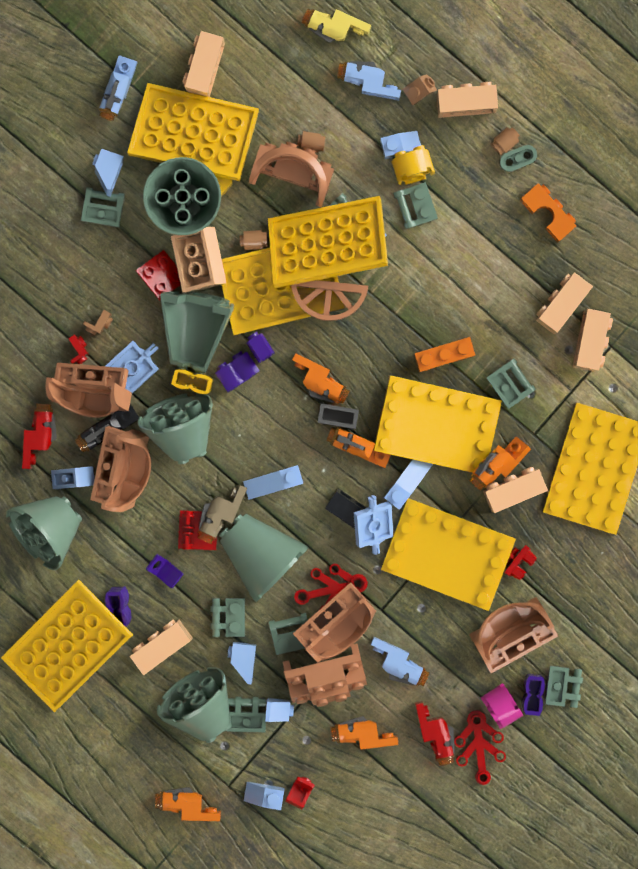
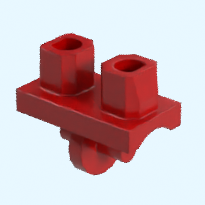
M526 545L517 557L515 555L519 550L516 547L512 549L507 565L512 559L513 562L504 572L508 576H513L520 581L527 573L519 567L520 564L525 561L532 566L537 560V557Z

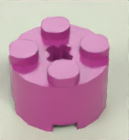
M503 683L481 697V700L500 729L505 728L524 716Z

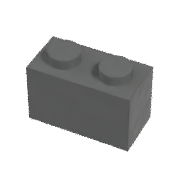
M321 404L318 423L356 429L359 410Z

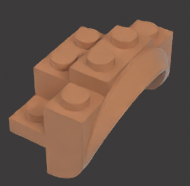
M291 142L281 143L280 148H276L277 146L265 143V146L260 144L249 183L255 185L259 174L262 173L319 192L315 206L322 208L334 173L331 164L322 161L319 164L317 161L318 155L315 154L316 151L308 148L304 150L298 149L297 145ZM276 161L275 167H272V163Z
M57 363L54 378L46 377V394L51 401L73 413L86 417L100 418L116 411H129L132 392L125 389L129 370L118 367Z
M110 426L105 427L90 499L101 503V509L112 512H124L133 508L135 500L146 487L151 472V458L147 447L149 437L145 433L134 429L123 431Z
M349 583L293 634L305 647V650L319 663L320 661L333 658L351 647L366 632L377 610L352 583Z
M535 597L526 603H511L498 608L485 619L478 630L472 632L469 636L492 674L558 637V634L543 606Z
M358 644L351 646L352 655L296 669H291L290 661L283 662L284 674L292 702L303 704L309 700L312 701L313 706L321 707L327 705L328 702L345 701L347 697H351L350 691L352 689L359 690L364 688V685H367ZM348 669L349 672L345 676L344 670Z

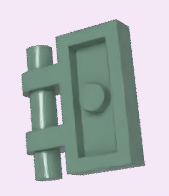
M212 598V606H210V612H212V623H210L212 637H220V629H226V637H245V598H226V606H220V598ZM220 612H226V623H220Z
M549 666L545 704L565 707V700L569 699L571 700L570 707L577 708L578 701L581 699L579 691L580 683H583V677H581L582 669H574V676H569V668ZM568 682H573L572 693H566Z
M238 696L236 698H228L229 706H235V712L230 711L231 727L227 730L228 732H266V712H258V707H266V699H259V697L242 699V697ZM241 706H253L252 712H241Z

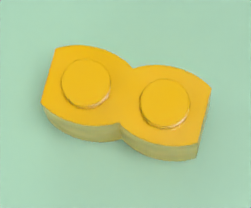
M178 369L174 371L171 384L180 389H191L199 394H208L211 392L214 379L205 374L195 375L189 370Z

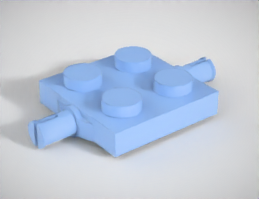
M132 341L105 367L128 369L125 389L133 394L159 370L150 357L159 348L153 343L146 350H143Z
M371 495V497H368L369 507L354 512L356 545L359 548L370 545L372 546V554L377 555V553H380L379 544L385 539L393 537L392 506L388 501L377 505L376 496Z

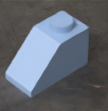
M417 131L398 133L380 139L385 159L395 157L394 154L397 152L406 151L407 153L413 151V148L421 146Z
M101 149L100 154L95 155L93 165L95 166V174L106 195L111 197L123 165V156Z
M93 466L51 470L53 489L93 486L94 484Z
M233 642V646H229L228 658H231V664L246 683L252 684L256 644Z
M268 698L265 721H289V716L293 717L294 705H290L291 700Z
M247 782L244 801L260 807L281 810L285 788Z

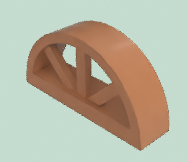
M314 280L292 285V291L300 308L311 317L322 321H338L349 317L359 309L366 298L368 286ZM297 287L316 290L301 300ZM326 290L323 315L312 311L306 306ZM332 291L335 292L348 311L338 315H329ZM342 292L361 294V296L353 306Z

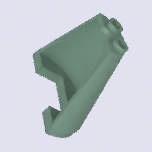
M179 291L161 293L160 298L170 364L177 365L179 369L186 370L192 367L196 373H206L234 310V304L230 303L229 305V300L205 293L187 292L180 295Z
M240 514L233 521L235 525L230 530L226 528L219 535L221 538L220 543L250 596L257 602L309 547L248 514L244 516Z

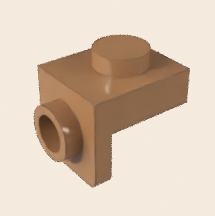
M426 74L403 88V91L411 104L415 105L429 94L437 91L433 79Z
M103 310L95 326L84 321L83 325L87 326L85 330L93 335H96L97 332L102 334L105 328L108 329L113 321L111 318L112 314Z

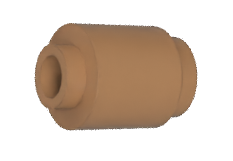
M506 127L493 139L491 146L499 155H502L519 142L518 137L520 135L514 128L509 129Z
M303 131L302 135L298 134L297 146H300L301 150L308 148L316 151V153L324 150L325 136Z
M262 230L243 231V235H240V246L244 247V250H258L268 247L267 232H262Z

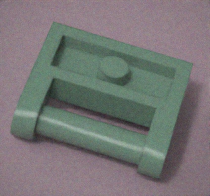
M426 182L393 193L394 198L398 200L405 221V230L438 219ZM406 195H410L417 216L416 220L412 221L404 197Z
M87 187L81 221L119 228L125 193H112L111 197H109L105 192L95 191L93 188ZM91 199L115 201L117 205L113 207L91 203Z
M515 358L486 377L507 409L536 390L534 385L531 386L516 365L517 361ZM508 369H511L525 391L520 393L506 373Z
M306 613L281 621H269L276 655L305 649L293 633L295 631L278 634L277 629L304 624L308 621Z

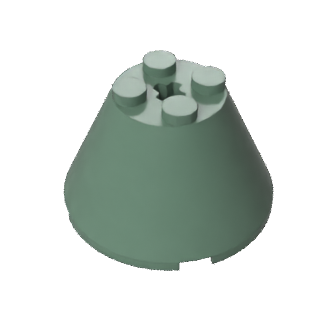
M178 157L161 163L149 175L144 186L143 201L148 216L160 229L174 235H191L206 228L216 217L221 204V189L216 176L205 164L192 158ZM186 195L187 200L180 202L179 200L183 199V196Z
M186 393L167 398L145 410L146 415L143 418L142 416L139 417L138 426L172 460L178 461V464H185L189 462V459L202 457L207 453L206 448L213 407L212 399L207 394L196 393V396L188 397Z
M54 496L11 507L6 512V517H10L11 520L9 526L21 545L34 559L39 557L45 562L43 566L51 570H58L62 566L82 521V517L73 511L70 507V501L64 496L62 498Z
M208 667V671L201 673L197 670L180 679L163 695L162 699L164 701L161 706L158 705L157 714L162 721L200 741H206V743L213 742L216 736L229 730L231 727L226 677L223 671L216 667Z

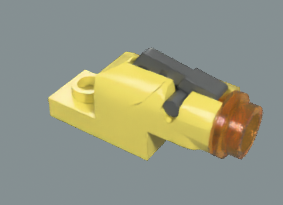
M307 9L301 22L310 31L328 43L334 40L344 41L350 28L353 29L354 33L361 36L363 34L368 35L371 29L370 24L337 9L333 17H330V14L314 9Z

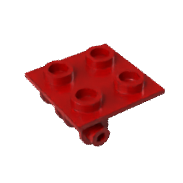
M164 250L135 270L159 301L161 300V293L173 291L181 285L178 268Z
M180 510L178 549L216 550L217 537L215 538L199 531L198 526L202 511Z

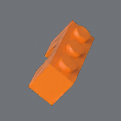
M538 183L520 201L531 214L541 208L548 209L551 212L552 222L545 229L558 243L576 227V220L570 213L566 214L562 210L563 205L557 199L553 200L549 195L551 192L544 184L541 186Z
M470 337L414 353L419 373L475 356Z

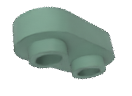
M525 145L507 152L500 159V167L505 172H513L528 166L536 160L537 151L533 146ZM525 152L530 154L529 159L524 158L523 154ZM506 160H512L513 164L511 166H507Z

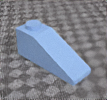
M412 459L384 498L400 510L433 464Z
M296 465L243 481L247 488L248 500L303 484L299 466Z

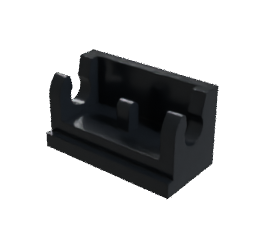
M339 488L325 507L326 510L354 529V512L367 508Z

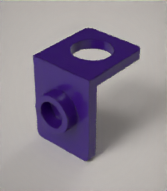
M158 554L146 567L147 571L156 575L170 588H173L183 576L179 569ZM160 561L159 565L153 569L154 564Z

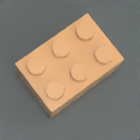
M201 31L200 36L196 35L193 45L195 53L190 55L188 62L190 70L189 73H185L183 84L189 93L210 97L225 42L221 36Z
M491 82L480 83V86L462 84L460 88H453V85H445L438 89L436 95L438 118L493 114L498 109L497 88Z
M206 227L191 235L171 236L183 293L196 292L226 284L215 227Z
M575 272L572 275L567 274L560 282L562 286L560 290H554L548 298L550 303L547 306L544 304L536 313L538 316L536 321L553 334L558 333L593 287Z
M592 309L584 310L572 367L594 372L599 371L601 367L603 368L605 356H602L603 349H607L609 337H606L608 330H611L613 318H610L611 313Z
M529 467L522 470V475L516 477L513 474L504 478V482L501 484L494 482L486 486L487 490H484L483 493L491 512H499L548 491L540 470Z
M174 619L163 627V632L159 633V631H156L147 639L148 643L144 645L141 642L132 649L133 654L130 658L143 675L192 640L193 637L180 620L176 622Z

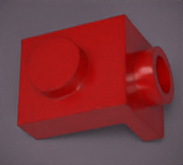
M74 334L69 338V341L79 355L70 360L71 364H82L87 360L86 356L89 355L85 348L87 343L82 336L77 337Z
M297 777L285 802L302 810L315 785L306 777Z

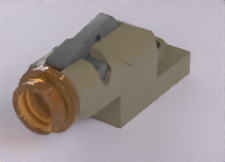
M237 485L236 488L233 487L229 495L230 501L216 496L210 503L204 504L198 526V539L212 544V541L216 539L217 534L224 525L223 520L233 523L247 490L246 487Z

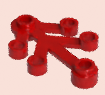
M333 563L329 567L330 573L332 575H339L348 582L340 584L323 574L321 569L313 568L311 570V577L322 581L328 587L311 591L299 589L296 591L294 599L298 604L304 605L309 599L331 594L325 603L326 605L349 583L354 585L356 580H360L362 584L356 588L361 593L367 588L368 582L362 574L352 576L341 569L339 564ZM332 566H337L339 568L338 572H332ZM314 570H318L320 572L319 577L313 576ZM300 593L306 595L304 600L299 599L298 595Z
M474 710L467 716L468 725L460 735L454 738V744L459 748L463 747L466 743L465 739L473 730L475 738L465 751L457 756L456 762L461 767L466 766L468 758L476 749L478 771L475 774V779L480 785H486L490 782L491 775L486 770L484 749L491 753L497 762L505 761L506 754L482 737V730L491 735L495 743H501L504 740V735L486 723V716L483 712ZM475 717L480 718V722L477 724L473 722ZM501 734V739L495 740L494 736ZM458 738L463 739V743L461 745H458L456 743V740ZM498 753H503L504 755L501 760L497 759ZM464 757L466 759L465 763L460 764L458 762L459 758ZM482 774L487 776L484 781L480 780V775Z

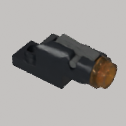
M130 403L129 411H116L78 435L75 442L83 453L85 451L89 452L103 442L105 427L110 426L124 430L139 419V415Z

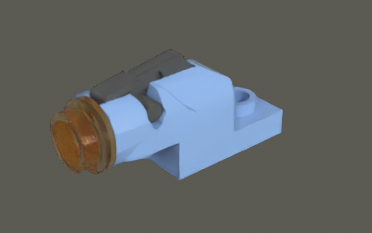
M118 56L99 107V117L114 121V118L118 116L124 98L126 99L138 63L137 61Z
M350 61L349 63L339 64L337 78L358 86L362 84V94L399 101L401 90H397L398 87L393 85L382 87L385 72L377 68L374 62Z
M373 637L370 643L374 646L373 650L381 654L384 651L387 652L382 667L389 673L390 680L424 687L430 672H427L425 668L418 666L410 659L407 661L409 652Z

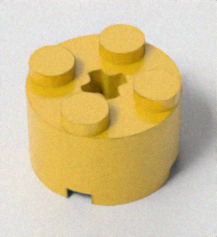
M423 145L413 148V151L407 153L406 151H400L394 154L395 158L392 160V165L399 185H402V181H405L406 185L425 180V175L429 173L431 176L435 174L429 151Z

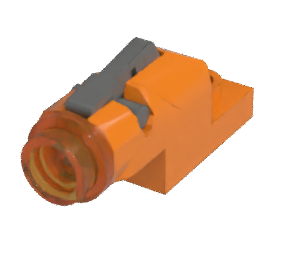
M295 353L292 361L296 362L294 366L305 370V368L309 369L303 384L309 390L310 396L332 403L344 404L350 390L336 382L333 378H327L330 372L329 369Z
M332 427L326 440L334 447L386 468L391 454L373 451L374 442L339 427L337 429Z
M515 437L505 449L498 445L472 472V478L469 481L481 491L483 487L486 488L500 474L506 478L531 448L518 437Z
M364 716L343 721L331 727L332 742H337V744L356 743V741H359L360 750L399 745L398 736L393 735L392 732L383 733L382 737H378L377 723L366 720Z
M190 787L170 789L165 792L161 791L155 795V809L175 813L182 811L181 820L220 821L221 811H217L215 807H206L205 810H202V795L193 792Z

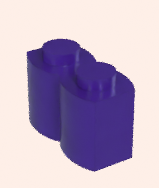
M255 332L248 337L249 341L246 344L259 363L275 354L263 333L258 334V332Z
M242 351L232 357V362L229 364L224 362L216 368L218 371L215 374L228 393L260 372L247 352L244 354Z
M125 586L112 587L105 595L106 607L127 627L131 622L128 590Z
M527 674L524 679L525 694L522 699V709L526 715L539 716L542 712L543 700L541 696L545 689V682L541 675Z

